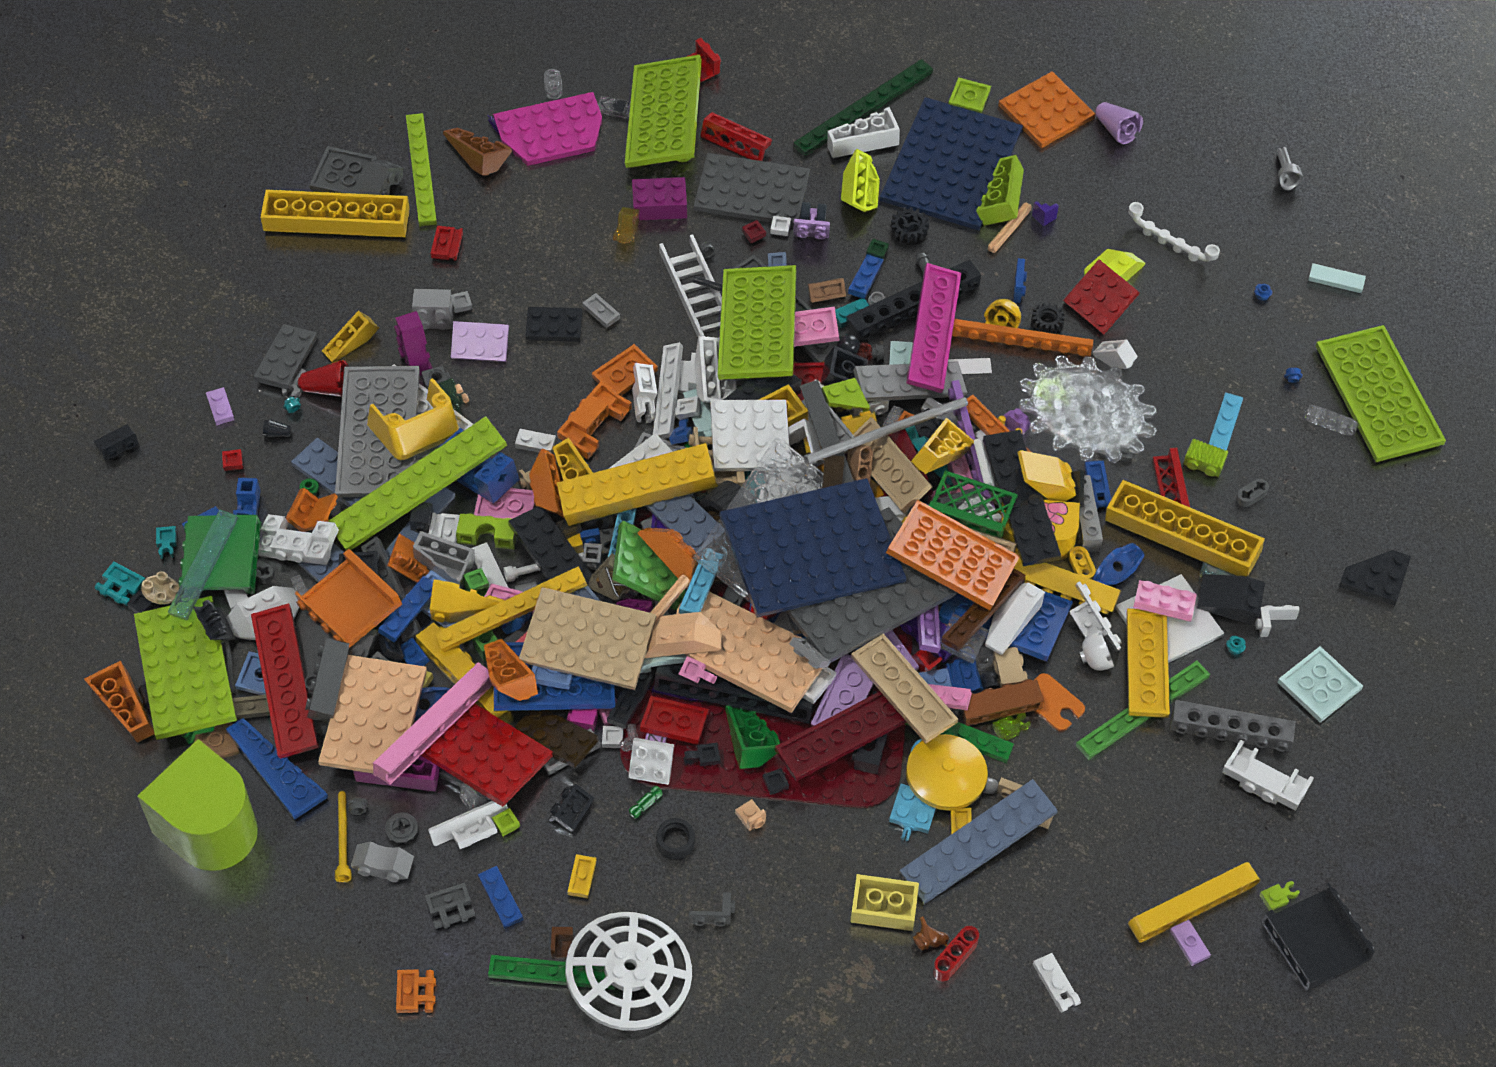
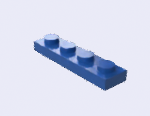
M423 576L401 601L402 605L392 612L379 627L378 633L395 642L431 600L433 581Z

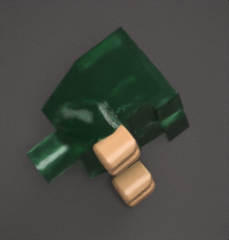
M453 378L438 384L450 397L455 411L460 410L459 405L462 402L467 403L470 401L467 394L459 395L463 392L460 384H456Z

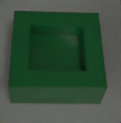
M872 239L866 255L884 259L889 249V244Z

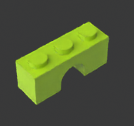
M470 513L460 514L456 530L457 543L476 545L478 538L482 534L488 533L494 536L495 548L514 550L517 536L508 525V521L511 518L477 516Z

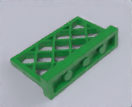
M945 470L929 506L970 529L1002 539L1005 526L1018 495ZM947 477L955 479L957 485L947 489L945 484ZM970 484L974 486L975 491L965 494L962 487ZM959 488L963 496L953 500L949 492ZM986 490L991 491L993 497L983 500L980 493ZM947 493L950 499L949 502L945 504L937 502L939 496ZM977 494L981 502L971 506L968 498ZM1004 496L1012 498L1010 504L1003 507L998 500ZM965 500L968 508L963 510L957 509L955 503ZM996 500L999 508L989 512L986 504ZM983 506L986 514L981 516L975 515L973 509ZM1002 512L1004 516L1002 523L994 521L992 515Z

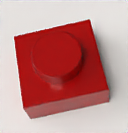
M241 449L222 451L224 471L243 469Z

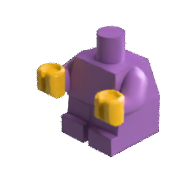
M1021 409L1010 410L1003 416L998 417V420L1010 431L1021 430V433L1024 434L1029 429V418Z

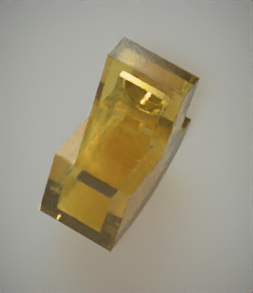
M626 207L621 208L613 240L622 244L634 243L640 210Z

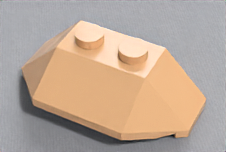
M701 612L661 616L653 628L645 658L721 650V631Z

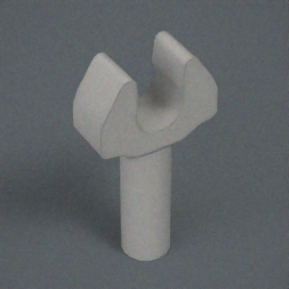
M301 369L289 390L282 388L283 397H286L290 391H293L291 397H300L301 390L298 388V378L302 373L307 372L306 370Z

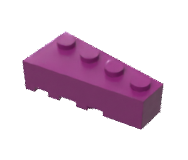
M421 756L391 785L379 777H375L373 773L353 770L357 782L435 792L440 773L437 765Z

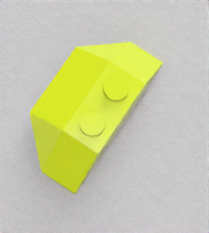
M856 149L843 172L841 200L863 212L878 208L880 180L872 164L871 156Z
M1107 249L1084 269V276L1100 259L1125 281H1128L1145 266V262L1132 253Z

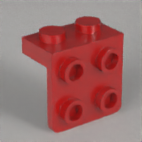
M699 38L695 40L696 52L689 56H701V83L720 73L721 59L717 53L713 52L708 43Z

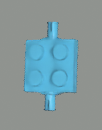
M900 784L889 822L904 828L901 839L904 840L907 834L905 841H909L911 831H920L928 834L936 808L925 804L917 798L910 789V786Z

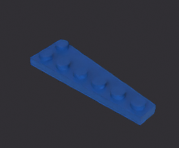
M244 718L226 728L229 736L294 820L328 798V794L311 778H308L299 767L291 763L287 757L280 759L274 745L265 739Z

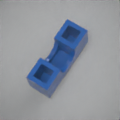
M238 478L236 490L237 510H233V515H257L261 492L257 478Z

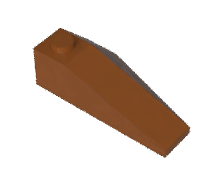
M458 127L443 131V135L469 166L483 176L497 172L512 152V149L502 142L495 141V143L488 141L487 137H474V133Z

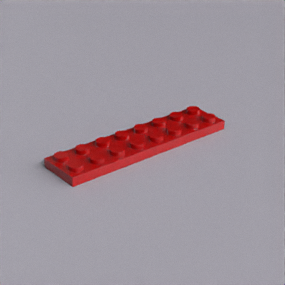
M288 603L253 613L251 618L277 755L281 759L319 748L314 720L307 718L308 710H305L309 695L305 686V674L291 606Z

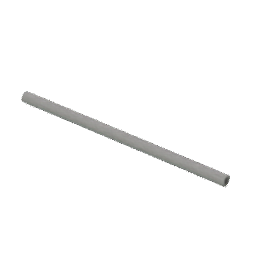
M963 397L807 454L804 456V461L808 465L963 408L968 405V401Z

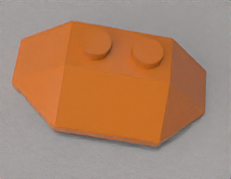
M543 448L540 450L529 473L534 503L551 514L565 518L557 482L563 481V478L556 464L555 455Z
M645 528L638 532V535L677 578L685 575L691 582L699 563V558L695 550L682 540L683 537L679 532L663 528Z

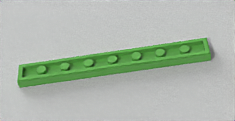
M1195 661L1169 679V705L1209 678L1210 673L1198 661ZM1126 708L1076 742V747L1090 760L1151 717L1129 716L1128 708Z

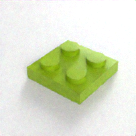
M958 77L948 104L982 113L990 94L991 86Z

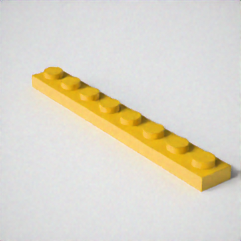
M578 566L436 632L435 635L442 651L445 652L535 610L542 587L570 594L587 586V583Z

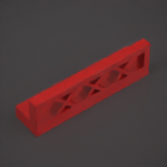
M713 112L703 120L700 137L751 160L763 161L765 150L771 145V138ZM707 127L711 128L715 135L712 136L706 133ZM721 135H726L730 142H725ZM736 142H742L745 148H739ZM751 148L760 150L759 156L754 155Z
M1170 448L1168 456H1155L1152 459L1159 493L1165 497L1169 491L1176 497L1173 501L1190 507L1178 449ZM1158 462H1168L1169 467L1164 470L1159 467ZM1164 476L1172 480L1169 486L1162 482Z

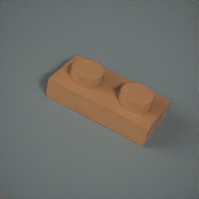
M844 278L807 284L811 303L846 296Z

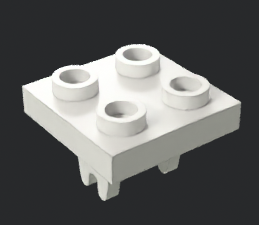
M634 738L629 778L668 785L670 782L674 744Z

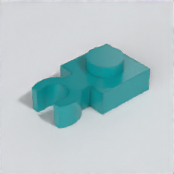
M176 526L156 528V545L159 548L158 553L161 559H163L165 552H169L171 558L174 557L172 547L177 546Z

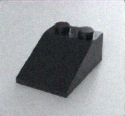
M1203 574L1196 608L1253 625L1260 615L1265 582L1247 576Z

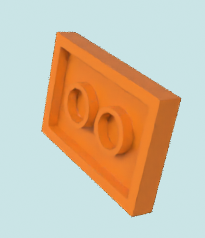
M633 344L593 371L592 378L598 384L600 381L604 382L622 396L634 386L633 367L635 363L653 365L654 373L658 371V366Z

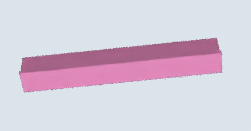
M478 662L373 762V775L391 785L493 686L489 680L488 669Z

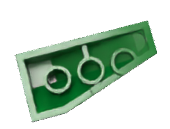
M725 706L735 757L740 769L760 767L777 754L775 746L779 745L780 741L774 730L770 731L766 726L767 723L764 719L761 720L755 711Z

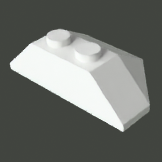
M699 336L694 363L697 396L704 403H710L711 400H723L737 389L736 379L718 380L719 340L715 337Z
M272 586L238 602L226 617L235 637L256 640L251 614L289 603L294 619L300 608L296 603L298 599L294 588Z

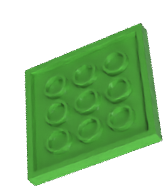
M622 521L618 527L612 579L659 602L678 578L638 535L641 529ZM685 590L680 594V596L675 600V602L670 606V608L677 611L679 605L683 601Z

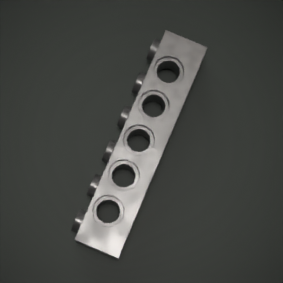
M1176 700L1173 707L1170 730L1181 734H1195L1198 737H1212L1220 741L1228 740L1239 743L1242 740L1244 744L1256 745L1259 748H1273L1284 752L1290 751L1293 745L1296 721Z

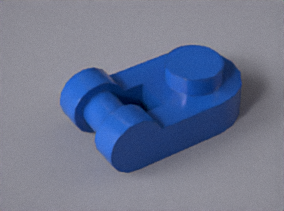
M529 612L503 624L501 629L506 635L520 629L532 617V613Z

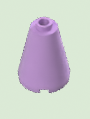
M1107 102L1099 104L1096 108V117L1115 140L1121 144H1128L1136 138L1134 136L1136 132H1140L1142 128L1143 118L1138 112Z

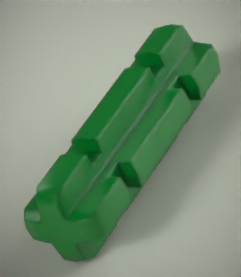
M654 786L650 793L647 792L636 802L637 805H633L629 809V814L634 819L638 818L641 812L647 810L655 802V799H659L662 796L663 791L658 786Z

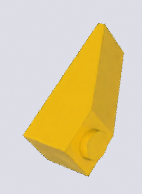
M357 311L325 346L322 352L331 362H337L366 343L378 331L379 327L369 316Z

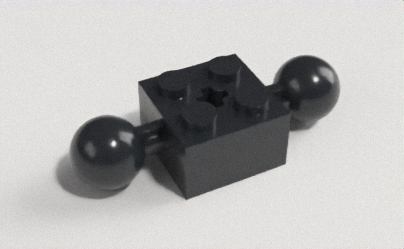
M846 334L840 337L837 346H834L826 356L821 378L822 385L827 386L855 378L853 371L855 366H867L868 360L857 355L860 350V342L854 335ZM831 407L836 414L847 410L842 407Z

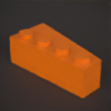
M121 661L84 678L93 692L137 743L155 734L132 679Z

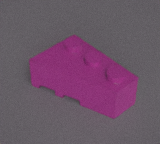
M417 311L396 317L394 330L397 335L396 341L399 347L398 353L400 358L405 359L407 366H419V376H421L422 371L433 369L428 359L430 354L426 352L425 344L427 342L422 322Z

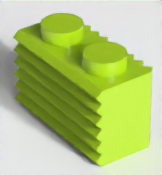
M1192 439L1183 465H1186L1191 470L1203 471L1208 476L1219 477L1228 451L1206 444V442L1203 443L1202 441Z

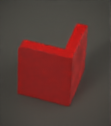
M918 650L912 655V658L919 666V672H927L943 660L941 656L935 658L931 652Z

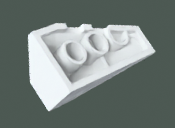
M1022 583L994 613L985 646L1002 655L1042 607L1045 591L1030 583Z

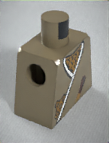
M612 553L591 575L588 586L590 589L612 600H617L623 593L633 598L637 591L612 579L615 555Z

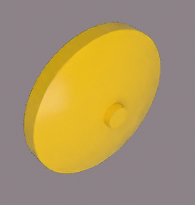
M941 734L926 744L922 740L911 751L906 765V777L912 792L925 804L940 810H958L971 805L981 796L987 782V765L981 752L969 741L954 735Z

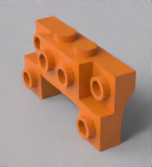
M600 381L587 398L581 400L579 407L570 413L568 420L557 431V437L562 441L569 438L580 455L589 460L599 448V440L591 435L608 415L622 421L632 409V402L623 398L611 389L609 385Z

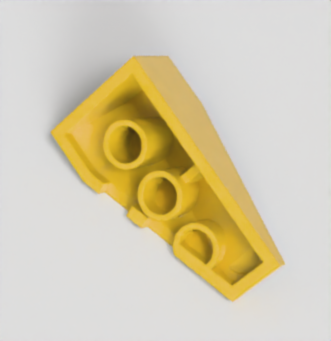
M434 579L430 603L431 619L440 623L459 622L505 600L491 595L483 597L476 590L470 589L469 592L460 589L459 584Z

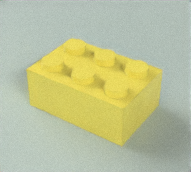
M857 874L851 923L913 931L919 883Z

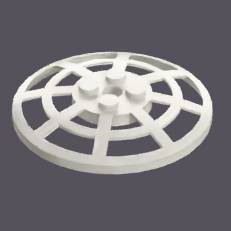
M618 912L595 919L577 934L568 950L565 963V977L572 998L589 1017L610 1028L637 1031L657 1026L668 1020L679 1010L690 990L692 964L684 943L669 926L645 914ZM630 918L629 926L615 927L606 932L597 926V924L610 919ZM638 919L657 925L665 930L668 935L660 939L651 931L638 927ZM590 930L597 938L591 944L587 956L573 957L579 941ZM629 932L628 941L619 944L610 937L616 933ZM637 933L643 934L655 942L645 947L637 943ZM602 941L610 948L606 958L593 957L596 948ZM673 941H676L681 948L686 963V971L674 968L673 958L667 947ZM662 949L668 966L656 964L653 953ZM630 962L636 968L634 970H627L624 964ZM573 966H585L588 981L592 986V989L585 996L581 995L576 986ZM592 966H604L606 978L600 983L595 979ZM655 972L667 975L664 984L659 990L651 983ZM673 976L685 979L681 994L669 1007L662 996L670 987ZM612 984L614 987L623 990V999L610 995L605 989ZM645 988L650 994L649 997L641 1000H631L632 991ZM599 995L607 1002L622 1007L620 1019H615L604 1015L589 1003ZM656 1002L662 1011L659 1015L649 1019L629 1021L630 1008L644 1007Z

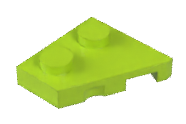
M856 378L821 388L825 401L830 407H842L849 410L852 407L860 408L863 412L870 409Z

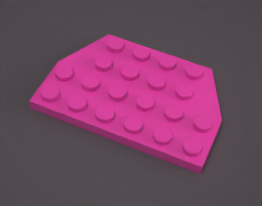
M593 92L493 114L501 142L510 147L513 154L521 158L522 162L527 166L595 151L600 126L603 122Z

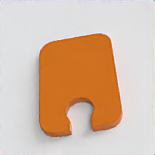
M1045 673L1040 674L1034 680L1037 679L1044 703L1042 709L1034 711L1056 730L1065 731L1072 723L1062 718L1060 712L1063 709H1069L1079 719L1085 712V706L1053 677Z

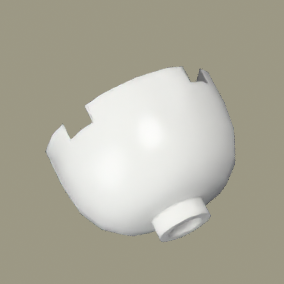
M1101 630L1088 635L1082 643L1083 651L1080 652L1083 663L1087 662L1092 669L1098 671L1114 667Z

